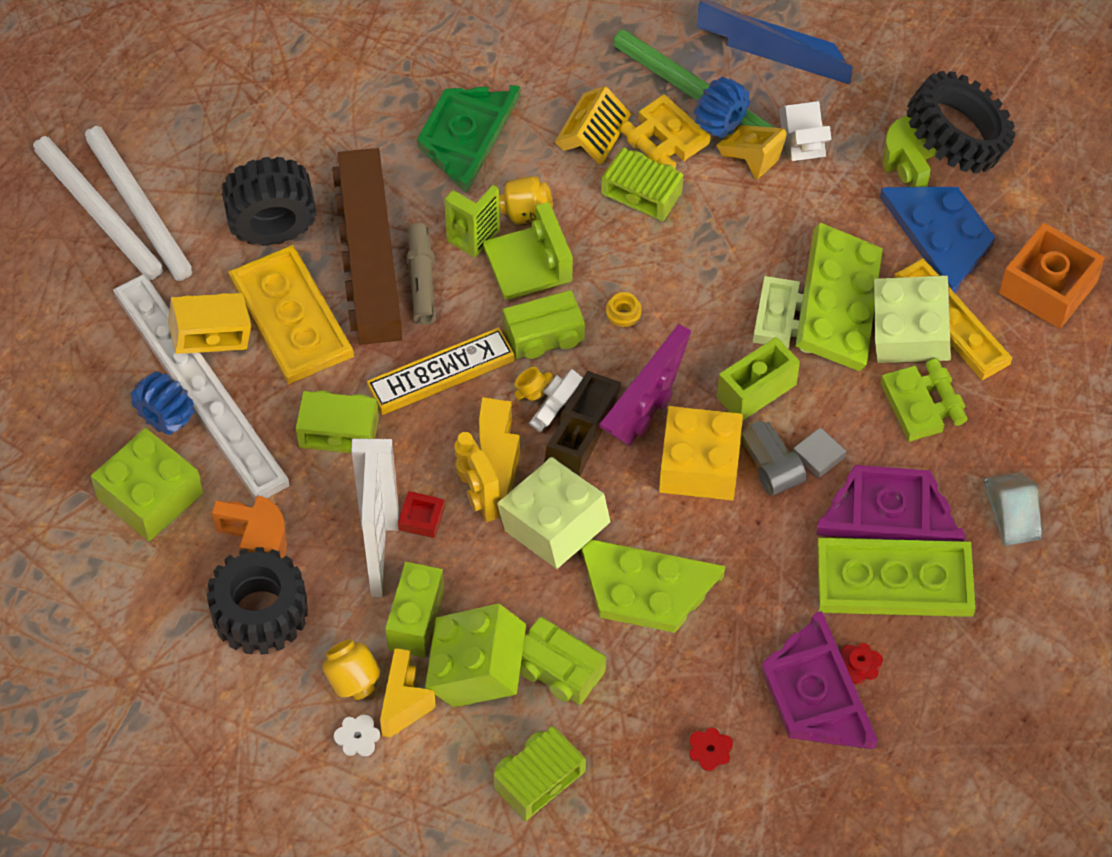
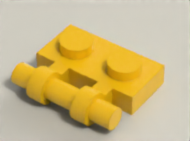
M665 94L638 112V120L642 123L641 125L635 127L630 121H627L620 129L627 137V143L634 149H640L648 158L656 161L658 164H667L676 168V163L670 158L671 155L675 153L683 161H686L710 144V134L702 130L691 117ZM655 135L662 143L656 146L649 138Z
M462 432L458 435V440L454 445L455 456L457 457L455 463L456 473L461 481L469 484L471 488L467 490V497L473 511L480 510L487 523L500 518L497 505L499 502L498 478L484 450L479 449L469 432Z

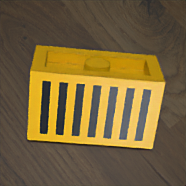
M606 86L585 92L556 138L555 143L563 151L582 146L598 164H602L619 137L622 125L628 121L631 113Z

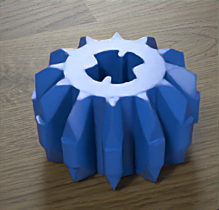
M724 76L718 80H713L708 89H703L702 97L697 100L699 104L694 110L696 115L695 123L702 130L713 136L724 138L727 134L731 135L734 133L735 128L741 125L743 117L747 115L746 109L750 106L751 102L749 100L750 92L743 85Z
M154 371L152 374L142 378L130 393L132 406L138 410V416L143 417L146 424L152 425L158 432L162 431L165 434L171 435L181 427L183 428L195 413L193 408L194 402L187 395L188 391L179 385V381L175 382L166 373L162 374L161 372Z

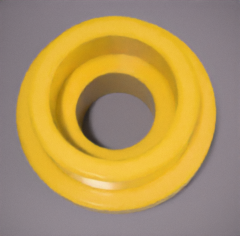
M628 292L615 294L606 305V316L616 326H632L639 321L642 315L640 302L633 294ZM621 310H626V311H628V312H627V313H621V312H619V311H621Z

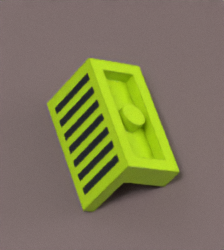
M492 185L477 203L454 190L444 199L447 242L474 258L484 249L483 242L494 238L500 231L499 188L495 185Z

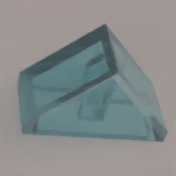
M1022 472L985 478L984 484L1004 546L1041 540L1042 531L1037 484Z

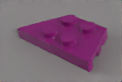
M681 324L676 326L602 420L600 428L629 446L638 435L641 437L645 435L652 423V416L658 409L664 410L671 400L673 394L671 389L691 335L690 329Z
M854 465L846 478L843 488L838 490L827 513L819 520L816 534L882 540L960 542L965 540V533L962 528L958 529L950 514L951 507L946 498L939 493L938 484L930 470Z
M816 612L811 617L809 624L798 634L795 632L785 641L784 647L781 650L773 652L761 665L762 675L788 738L866 749L876 748L878 743L877 737L823 612Z

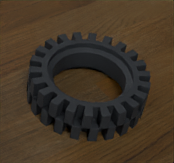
M939 71L937 74H931L908 102L907 117L912 118L909 121V125L911 128L918 129L914 133L918 140L924 138L927 140L923 146L928 151L932 148L938 151L935 157L940 161L945 156L948 158L947 165L953 168L959 163L961 171L967 172L971 168L973 173H979L981 170L986 172L996 165L1014 143L1013 139L1016 133L1012 131L1015 127L1014 122L1007 120L1011 115L1008 110H1000L1003 103L999 98L993 101L990 98L993 93L988 88L985 92L979 89L981 83L974 80L972 84H969V78L966 75L962 74L958 78L956 72L949 71L946 75L944 71ZM938 103L948 105L968 117L978 128L984 140L975 139L957 129L942 113Z

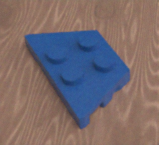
M885 187L881 189L880 199L921 256L939 276H948V286L956 293L967 274L970 275L978 265L979 259L985 257L994 245L995 236L959 187Z

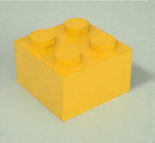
M669 406L659 493L734 501L743 414Z

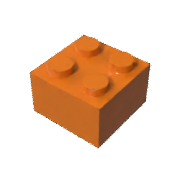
M1043 222L1006 267L999 294L1061 329L1098 283L1105 257Z

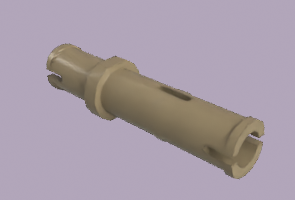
M414 223L407 228L410 252L406 255L407 265L411 267L413 320L417 321L420 325H429L436 321L432 265L435 263L434 252L430 249V228L426 227L424 223Z

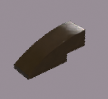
M590 371L585 373L582 381L561 413L560 424L546 446L544 463L552 457L578 476L581 475L603 431L600 428V423L613 408L621 382Z

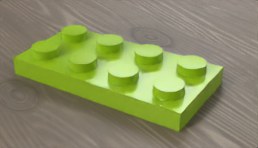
M819 223L814 228L796 347L859 372L867 365L875 308L874 279H879L883 248L823 223Z
M818 538L819 612L974 616L975 594L971 542Z

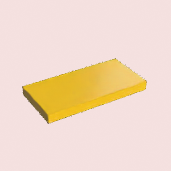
M294 245L228 271L229 279L237 293H243L247 311L288 385L354 357L353 348Z

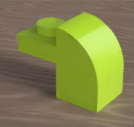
M906 115L896 120L887 132L882 158L883 168L886 173L898 170L901 181L907 183L909 187H927L931 168L926 159L934 157L936 149L932 148L928 151L923 146L927 140L925 138L917 139L914 133L918 129L910 127L909 121L912 118Z

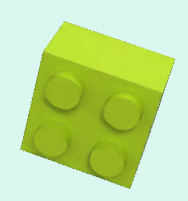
M146 427L91 475L97 499L148 542L203 494L198 470Z
M499 603L436 617L425 688L433 690L437 697L453 708L517 695L526 623Z

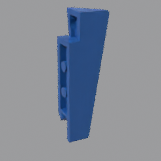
M712 0L699 2L697 28L728 37V47L850 85L853 66L846 63L835 43L743 15Z

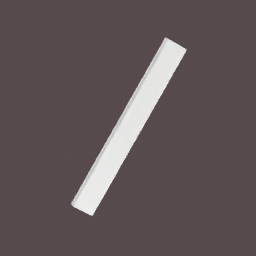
M143 274L113 289L115 298L168 375L175 382L179 381V385L188 391L187 395L194 402L193 408L196 416L254 500H256L257 495L269 498L289 487V479L201 353L175 354L168 325L169 308L147 276Z

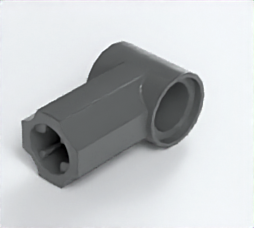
M760 420L751 424L746 431L741 433V441L757 465L760 482L768 495L774 496L806 482V471L801 459L794 451L788 452L770 422Z

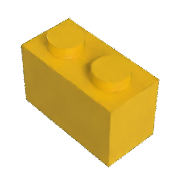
M243 293L171 297L168 325L175 354L247 349L251 323Z

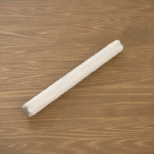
M94 126L92 129H87L85 132L87 143L175 280L183 281L185 278H190L193 273L190 263L102 127Z
M42 136L40 140H36L33 144L35 153L138 270L145 274L149 280H154L157 276H160L163 272L162 264L55 143L47 136Z

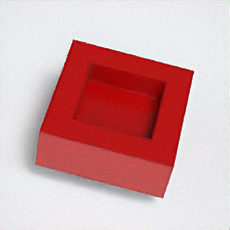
M408 491L398 520V530L435 538L444 512L445 499Z

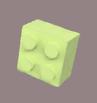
M948 276L874 279L877 362H925L934 358L939 359V361H950Z
M552 457L497 503L505 532L556 569L611 522L604 493Z

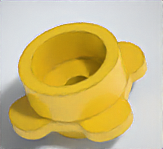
M537 367L527 368L515 380V387L518 389L515 392V397L517 400L527 398L531 402L540 399L545 395L543 391L547 384L553 380V375L550 372L542 374Z

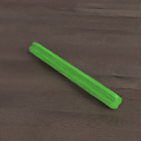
M621 29L614 36L613 45L694 99L698 100L701 98L703 89L709 88L710 84L627 30ZM746 109L747 115L741 120V125L776 128L748 109Z

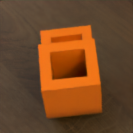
M257 495L254 506L251 508L238 501L227 503L216 500L212 511L216 532L242 537L239 548L240 550L247 548L248 553L255 552V547H264L265 553H270L271 549L280 551L281 559L286 556L288 541L284 518L280 509L272 501Z

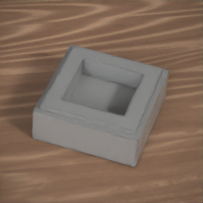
M821 427L793 449L803 465L818 479L845 459L846 450Z

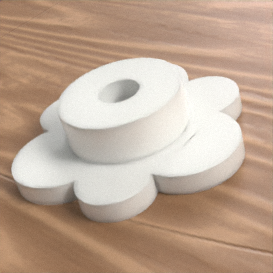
M360 715L356 720L353 717H346L342 722L343 727L338 728L334 733L335 743L343 747V752L347 756H353L356 753L361 756L371 755L375 750L374 742L380 739V731L374 728L373 719L368 715Z

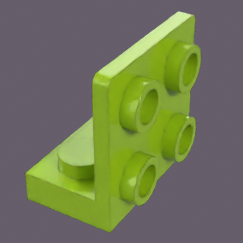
M550 202L536 205V220L531 222L532 228L483 242L484 251L505 300L572 282L573 256Z

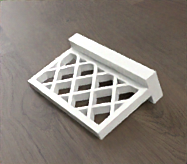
M352 439V460L361 530H363L370 593L371 597H383L386 530L399 531L398 520L400 517L392 439Z

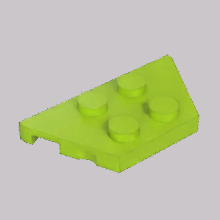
M590 540L580 549L587 567L589 583L595 595V604L599 618L673 633L686 621L687 615L691 611L696 610L705 600V595L715 583H720L723 580L725 574V566L596 540Z

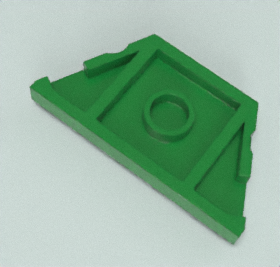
M509 85V91L489 92L488 86L474 87L468 90L463 88L445 89L417 138V147L463 191L468 192L521 95L520 86Z

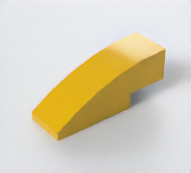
M482 397L479 417L480 450H484L498 478L500 501L513 490L520 457V435L510 434L512 401Z

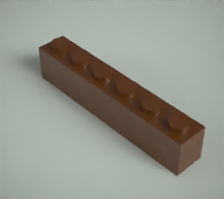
M370 148L338 152L339 166L332 167L334 188H342V194L335 195L337 215H345V222L338 223L341 244L348 243L349 250L342 251L344 273L351 272L352 280L345 281L347 302L354 301L355 309L348 310L350 332L358 331L359 345L401 341V319L380 149Z

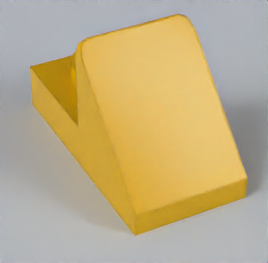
M740 125L735 128L734 133L728 134L720 141L717 147L723 157L745 159L754 178L758 180L779 160L787 133L784 128Z
M394 649L380 717L383 737H392L436 707L435 692L433 690L415 688L417 666H412L409 650Z

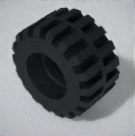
M263 157L261 160L248 161L246 165L236 167L234 173H229L225 178L226 182L222 184V196L229 230L240 241L247 240L248 244L269 246L270 244H281L284 241L293 240L298 237L297 235L304 234L309 230L308 226L313 225L315 216H317L309 174L306 173V168L303 165H298L297 161L292 159L286 161L284 157L272 159Z
M255 547V552L248 553L247 548L240 550V556L234 558L232 555L226 557L224 559L225 566L217 565L213 571L215 578H209L207 601L214 628L217 629L218 636L223 642L228 640L229 647L234 650L242 646L245 654L252 655L253 650H260L261 655L269 654L268 649L272 647L279 651L285 648L284 641L288 640L292 643L297 638L296 630H303L306 624L305 617L308 616V604L302 573L298 566L294 567L293 560L287 555L281 559L280 551L271 549L270 553H265L264 547ZM264 591L278 596L272 605L262 610L250 611L238 606L244 597L254 592Z

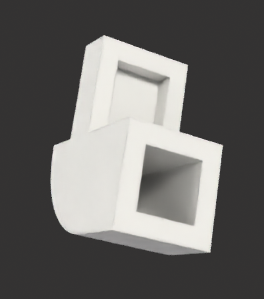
M819 101L787 105L780 108L781 128H784L787 133L784 144L789 159L796 161L826 157L825 142L831 140L830 126L822 127Z

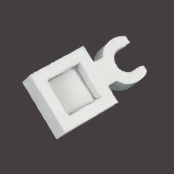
M573 369L563 378L556 375L543 391L548 397L529 424L539 432L545 426L547 427L558 410L566 403L582 381L583 377Z

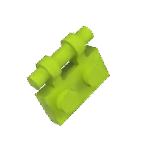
M937 358L931 359L925 364L929 372L927 376L921 377L917 367L912 366L882 375L880 384L908 442L943 432V418L951 417L955 426L962 425L968 420L963 410L965 403L959 394H955L951 385L952 377L948 369L943 368ZM937 390L942 402L934 404L929 392Z

